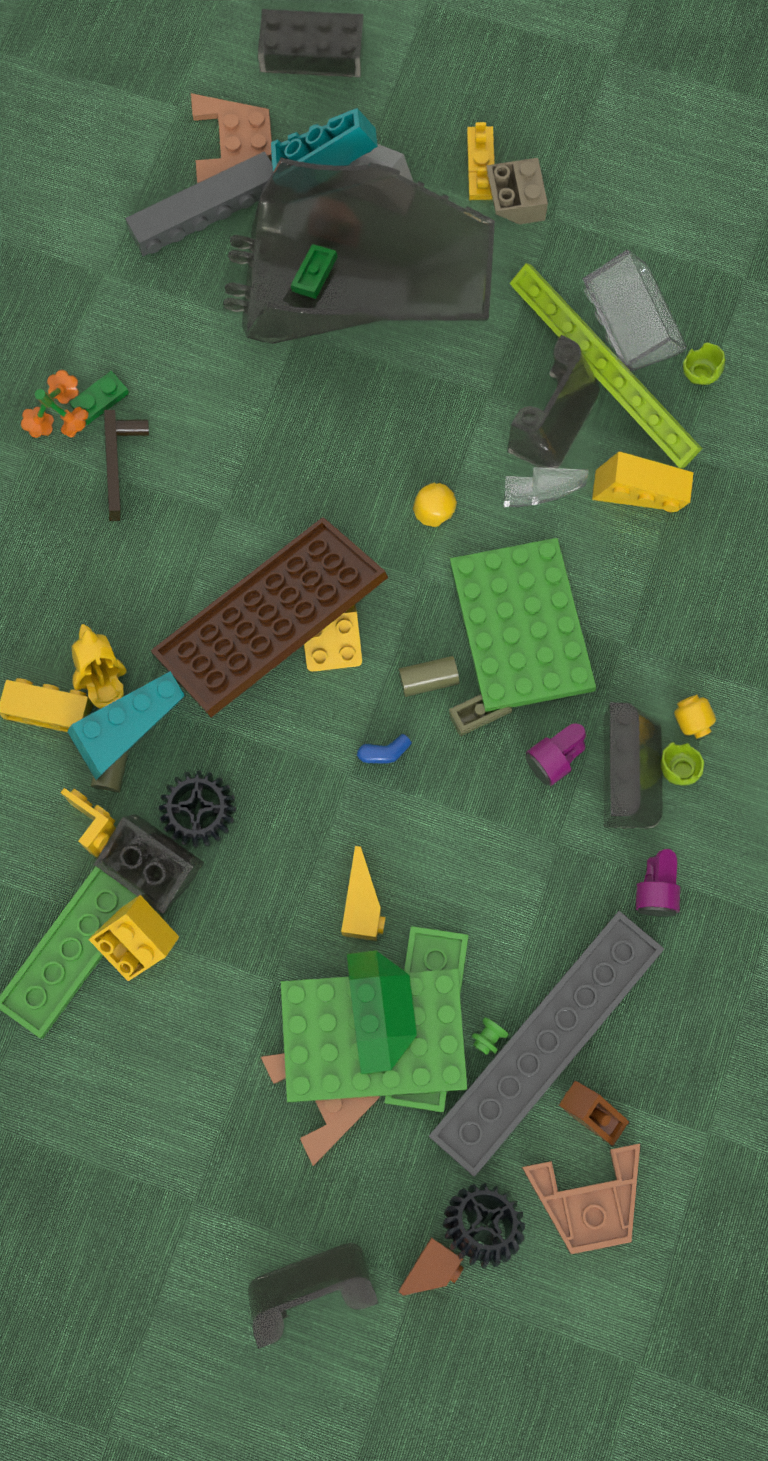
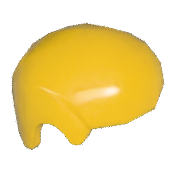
M434 482L424 486L415 498L413 511L416 518L424 525L438 527L444 521L451 519L457 505L454 492L441 483Z

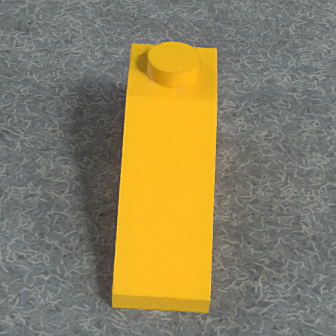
M355 846L341 933L342 936L377 941V935L384 932L386 917L381 916V908L362 849Z

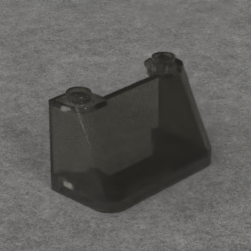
M563 335L560 336L554 347L553 356L555 362L550 371V376L557 380L556 390L544 411L532 406L520 409L511 424L507 450L508 453L547 471L555 470L562 464L595 404L600 390L599 383L578 343Z
M343 1244L255 1278L249 1285L248 1298L253 1334L258 1349L273 1344L283 1335L285 1328L283 1319L288 1317L287 1309L340 1290L345 1303L350 1308L356 1310L378 1304L380 1298L363 1250L357 1244Z

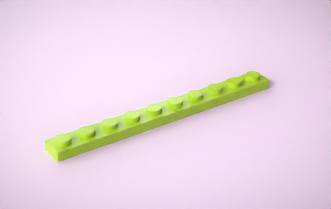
M526 263L509 284L679 468L684 469L703 448L531 264Z

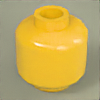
M696 694L677 703L678 708L674 711V716L684 735L694 734L697 739L712 732L710 727L716 722V716L706 698H699Z

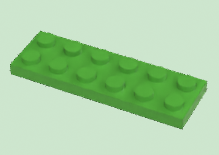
M99 861L0 995V1010L37 1037L43 1039L103 957V954L89 941V938L124 905L139 895L145 899L147 894Z
M411 926L404 971L420 972L458 969L459 991L461 993L469 935ZM447 1091L385 1096V1104L444 1113Z

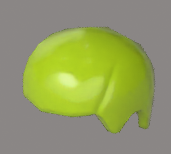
M704 343L699 350L691 349L683 361V373L696 385L714 383L724 371L725 354L718 345Z
M672 742L662 752L660 768L663 776L670 783L681 786L690 785L698 781L702 776L704 760L700 752L691 747L689 743L676 745Z

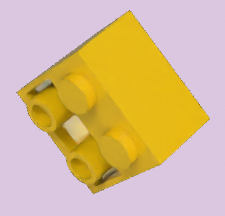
M139 895L119 909L89 938V941L127 981H130L165 958L179 936L149 903Z

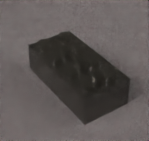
M262 9L258 45L260 72L361 77L364 14Z

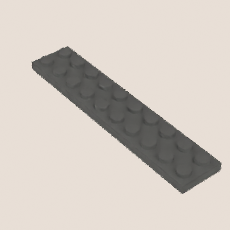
M618 911L428 1137L475 1177L662 953L664 948L623 913Z

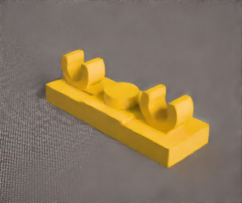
M476 122L475 127H467L469 200H493L486 169L487 165L494 164L493 126H486V122Z

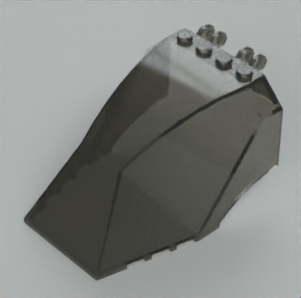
M281 158L261 193L251 229V238L240 235L230 237L232 247L242 250L249 249V252L232 250L228 255L229 260L238 264L248 263L246 285L229 282L225 284V290L227 294L235 297L245 296L244 300L231 297L226 298L223 305L224 308L234 312L243 311L242 327L247 338L271 344L337 330L362 328L401 320L487 321L490 309L495 220L468 206L463 208L449 201V196L445 194L440 196L424 188V183L420 181L415 183L399 175L401 171L373 162H370L368 165L356 166L319 165ZM312 244L335 250L338 257L316 299L292 292L291 283Z

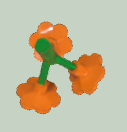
M59 370L56 375H50L47 379V383L50 386L48 389L49 395L43 389H38L35 392V397L42 403L41 407H35L33 410L26 409L22 413L21 427L23 430L29 431L30 435L34 438L51 434V425L54 422V418L45 412L46 408L50 407L61 415L60 418L64 420L61 432L69 438L74 437L77 432L85 427V420L88 418L86 410L77 407L71 413L54 403L53 398H57L62 404H67L70 399H74L79 395L77 378L69 375L65 370Z

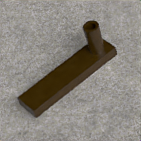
M104 410L109 521H120L117 436H149L148 419L116 420L115 410Z

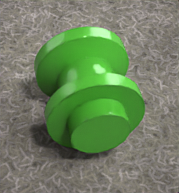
M484 1017L482 1020L485 1026L480 1034L473 1033L471 1036L475 1040L473 1046L485 1055H488L489 1052L496 1054L498 1050L495 1043L500 1037L507 1038L509 1034L495 1022Z

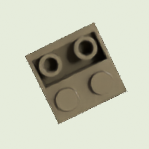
M538 158L486 166L496 215L517 224L545 221L548 203Z

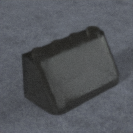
M610 702L603 717L604 828H653L660 822L663 815L662 770L660 767L662 757L661 725L656 718L629 703Z

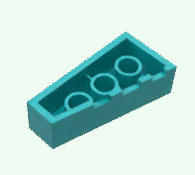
M356 108L329 119L327 125L322 127L318 124L310 126L309 132L302 135L295 132L288 135V140L284 142L275 140L271 142L273 179L293 198L378 147L376 128Z
M170 671L73 723L67 732L95 780L102 776L170 712L185 695Z

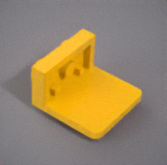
M356 604L304 644L306 664L309 671L356 667L362 664Z
M63 788L60 793L72 806L94 820L78 842L97 859L102 854L106 855L114 845L113 839L119 833L113 825L116 821L100 806L96 805L93 809V804L87 800L88 798L76 789L69 792Z

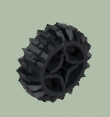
M199 770L196 771L195 778H192L190 773L186 772L185 781L182 782L179 777H175L174 780L177 786L175 788L169 784L166 786V789L171 794H162L160 797L167 804L158 806L160 812L166 813L159 817L161 823H168L164 830L166 833L173 832L172 839L174 841L182 837L181 843L183 846H187L191 839L194 848L199 847L200 840L202 839L206 846H210V837L213 836L218 842L221 840L218 834L220 830L225 834L229 832L224 823H234V818L227 814L236 813V807L229 805L235 801L234 795H227L231 789L228 785L222 786V778L218 777L213 781V774L208 772L205 778L202 779L203 776ZM203 789L216 794L220 800V805H214L213 802L205 801ZM192 790V795L187 801L177 804L186 792ZM199 800L204 809H199L196 819L191 809H196ZM175 813H181L182 816L190 817L192 830L178 824ZM218 814L216 820L210 826L201 829L206 818Z
M486 1183L482 1184L479 1189L475 1184L470 1185L468 1191L463 1188L459 1190L457 1196L451 1198L449 1201L450 1206H447L444 1211V1215L447 1218L444 1219L442 1227L448 1229L444 1234L445 1239L453 1240L450 1250L458 1248L461 1251L459 1259H463L465 1256L470 1257V1266L474 1265L477 1260H479L482 1269L486 1268L489 1262L494 1268L499 1266L501 1261L504 1263L508 1262L511 1255H515L518 1252L519 1244L524 1240L522 1232L525 1230L526 1224L520 1222L523 1212L514 1210L517 1207V1201L509 1202L507 1200L509 1192H505L503 1195L498 1194V1185L494 1186L491 1191L488 1190ZM463 1211L467 1214L468 1217L466 1219L470 1224L467 1231L463 1225ZM500 1220H502L505 1228V1240L500 1235L502 1233L498 1226ZM491 1222L489 1227L480 1226L479 1228H477L479 1224L482 1225V1223H484L485 1225H487Z

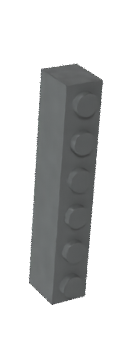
M264 151L125 218L130 235L142 256H145L149 253L158 252L162 247L172 242H179L185 236L195 231H201L211 223L224 220L240 209L249 208L255 202L265 197H272L281 190V186L273 179L272 163Z

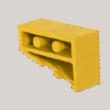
M619 451L596 469L592 500L677 512L690 503L694 472Z

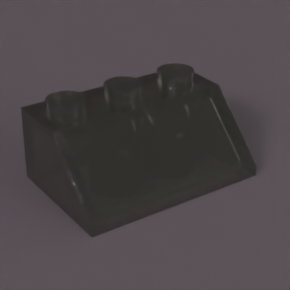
M132 814L121 819L94 865L135 895H141L149 905L164 914L190 886L204 862L137 814Z

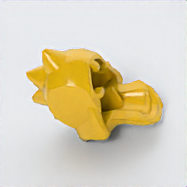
M82 624L79 631V639L72 645V657L76 667L73 674V686L75 690L88 689V698L93 705L101 709L123 697V684L118 680V677L125 675L127 670L123 663L115 658L107 637L102 634H95L88 626Z

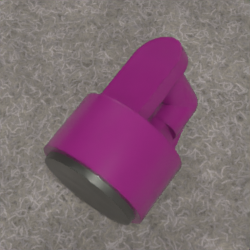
M571 724L551 739L545 737L526 751L525 759L542 783L552 786L571 772L570 763L586 748L584 742L586 732L584 727L580 724Z
M671 849L660 850L656 856H652L647 860L644 882L637 883L635 909L640 914L675 916L680 912L681 886L676 885L677 856Z

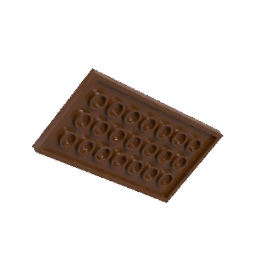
M322 517L150 651L168 672L171 671L175 680L211 718L388 579V576L383 568Z

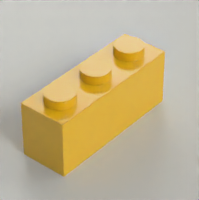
M16 678V681L6 680L0 700V715L3 719L67 732L73 723L90 715L93 706L90 699L86 696L87 694L82 691L70 690V693L59 691L58 687L50 684H43V687L34 686L31 681Z

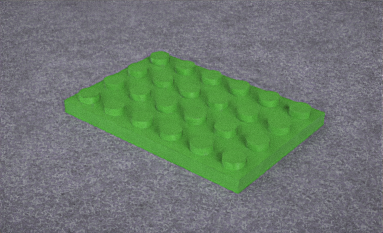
M558 538L450 558L452 575L485 713L505 707L523 706L594 692L596 690Z
M458 969L406 972L410 975L417 1036L391 1071L361 1074L349 977L281 981L287 1102L467 1090Z

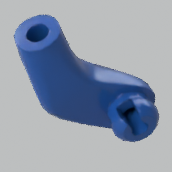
M401 734L386 746L364 744L358 749L357 756L364 763H392L407 750L412 742L406 735Z

